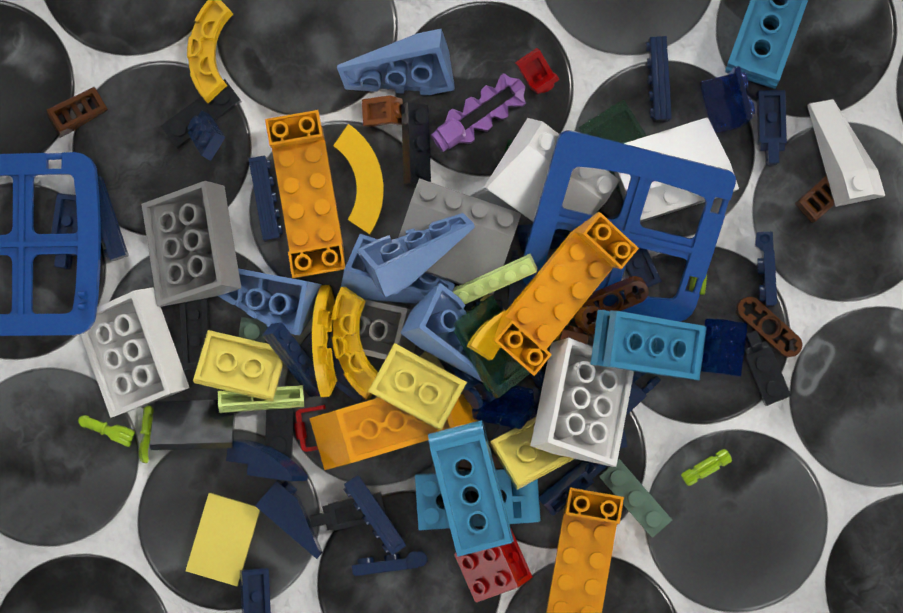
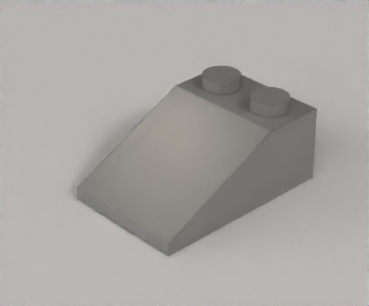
M366 300L359 326L360 340L365 355L385 360L394 343L414 353L416 345L401 334L411 310ZM333 326L328 343L329 347H333L331 339L333 337Z

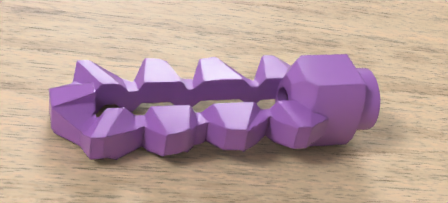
M503 73L495 88L487 85L483 87L479 100L474 97L466 99L463 113L451 109L448 112L445 123L431 134L433 141L442 152L451 149L458 143H473L475 141L474 130L488 132L493 126L492 118L505 120L508 118V108L525 106V85L520 79L510 78ZM507 87L510 88L511 93L514 94L511 99L505 101L501 106L491 111L466 130L464 129L460 121L465 116L471 114Z

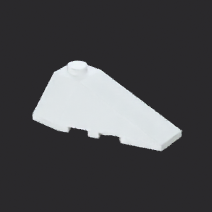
M832 99L808 104V110L835 207L884 197L885 193L878 169L835 101Z

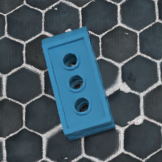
M750 0L725 73L776 89L808 0H778L783 3L781 6L776 5L773 0ZM764 25H772L775 30H768ZM755 49L764 50L766 55L757 54Z
M598 310L590 365L700 380L706 327L621 311Z
M480 420L428 434L430 451L457 557L512 543L514 540L483 421ZM463 459L468 460L472 465V470L468 475L461 474L458 468L459 463ZM470 486L478 490L479 497L476 502H470L465 496L466 489ZM475 514L484 516L486 525L483 529L474 527L472 518Z
M495 469L500 489L506 494L504 505L509 524L540 522L538 479L517 490L505 469ZM471 470L460 471L463 475H468ZM415 474L418 529L450 528L445 507L438 505L436 501L437 496L441 494L437 474ZM470 486L466 489L465 493L474 491L479 495L478 490ZM475 514L472 518V523L474 527L485 526L486 520L481 514Z

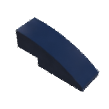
M233 440V448H227L226 461L248 464L247 475L285 481L308 480V475L295 462L272 447L249 440Z

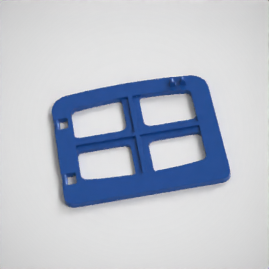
M572 130L563 131L557 138L524 256L531 254L538 268V273L546 262L554 231L556 229L573 231L594 216L566 209L562 206L571 173L576 167L597 168L629 174L631 178L621 212L617 218L608 220L638 248L686 259V265L677 293L673 298L648 296L643 302L621 312L679 322L686 320L696 308L700 296L699 293L725 219V212L735 188V175L728 169ZM652 182H661L704 197V209L693 238H686L641 226L640 218ZM715 197L722 198L718 213L711 211ZM626 265L622 269L613 268L595 291L621 281ZM537 273L523 278L524 283L528 285ZM689 276L697 278L693 291L686 290ZM619 291L623 300L626 299L624 292ZM607 295L603 299V304L606 306L615 304L617 296ZM594 301L595 306L600 309L598 302Z
M76 152L0 154V176H11L13 178V227L9 234L0 235V255H8L12 259V311L9 314H0V336L84 334L91 329L96 320L99 295L101 218L96 165L85 154ZM49 160H62L61 169H49ZM71 175L74 178L78 226L76 233L37 234L34 231V178L36 176ZM38 255H77L76 289L71 312L66 314H35L33 312V261Z

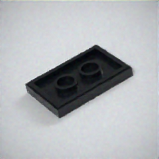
M218 400L155 401L149 443L150 449L233 448L236 412L219 413Z

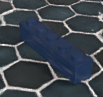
M667 36L650 37L648 42H646V52H649L647 68H650V75H648L647 79L648 85H651L648 97L649 101H652V108L649 109L650 118H653V122H668L672 117Z
M265 155L248 158L262 239L264 242L281 239L280 235L283 234L282 225H278L277 218H280L279 208H275L277 196L276 192L272 191L274 179L273 175L270 176L269 169H272L270 159H267Z
M98 176L101 242L105 244L106 249H104L107 259L116 261L128 257L129 254L104 178Z
M282 322L271 324L262 336L299 384L303 385V389L309 397L320 396L314 363Z
M359 474L344 483L345 488L343 490L348 497H353L355 508L363 512L365 515L363 519L366 524L372 525L374 528L372 532L375 537L383 541L382 547L385 552H390L391 555H394L404 548L406 543Z

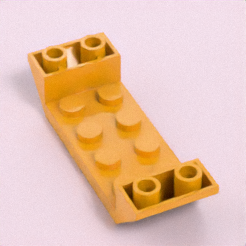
M319 110L265 119L269 146L273 152L284 216L292 279L344 270L346 264L343 240Z
M596 213L567 236L501 317L493 341L535 376L552 355L547 351L551 343L613 268L622 269L639 248L602 213Z
M460 394L442 430L479 421L476 409L471 407L463 394ZM381 398L309 418L324 470L429 440L428 434L440 431Z
M569 488L563 511L546 613H602L617 524H620L624 497Z

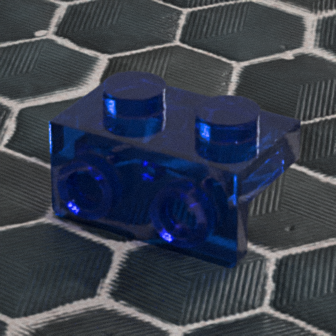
M707 318L705 320L706 335L701 372L741 377L748 323L725 319Z
M501 383L498 389L492 388L496 395L495 399L491 402L483 400L481 408L477 410L472 409L473 419L482 420L486 423L521 429L536 412L533 390L531 388Z

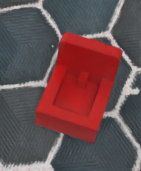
M538 48L515 62L529 88L537 94L548 92L554 87V83L559 80V77L552 72Z

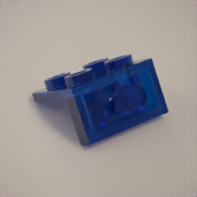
M740 66L734 67L728 75L700 82L708 118L715 133L744 127L753 119L752 114H755V106L752 98L748 99L746 92L748 79L746 73L741 72Z

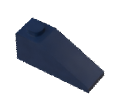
M277 480L255 506L318 559L323 552L301 499L296 494L298 489L289 481L282 482Z

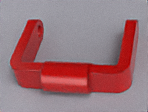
M325 405L303 408L296 411L297 423L294 424L296 440H300L301 449L305 452L319 449L318 446L307 447L305 422L302 421L301 413L326 409Z

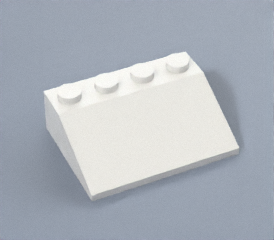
M708 117L624 143L728 169L734 174L731 163ZM614 172L615 176L620 180L618 185L624 201L631 177L629 174ZM654 181L650 185L640 222L703 203L705 199L687 190ZM737 181L733 192L739 189Z
M527 118L484 186L532 222L536 215L559 134L544 122ZM576 167L571 173L562 206L566 209L594 215L607 202L620 180L607 170Z
M154 287L132 291L97 307L96 320L90 330L81 334L110 418L190 388L162 309L157 306Z
M565 338L552 342L550 347L552 355L547 361L530 446L560 456L616 467L634 371L590 365L593 347L574 339Z

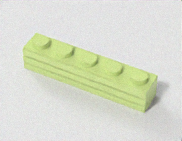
M527 254L520 259L454 287L452 292L464 304H467L537 273L538 268L531 254Z
M303 385L277 387L273 401L230 391H218L219 413L304 407Z

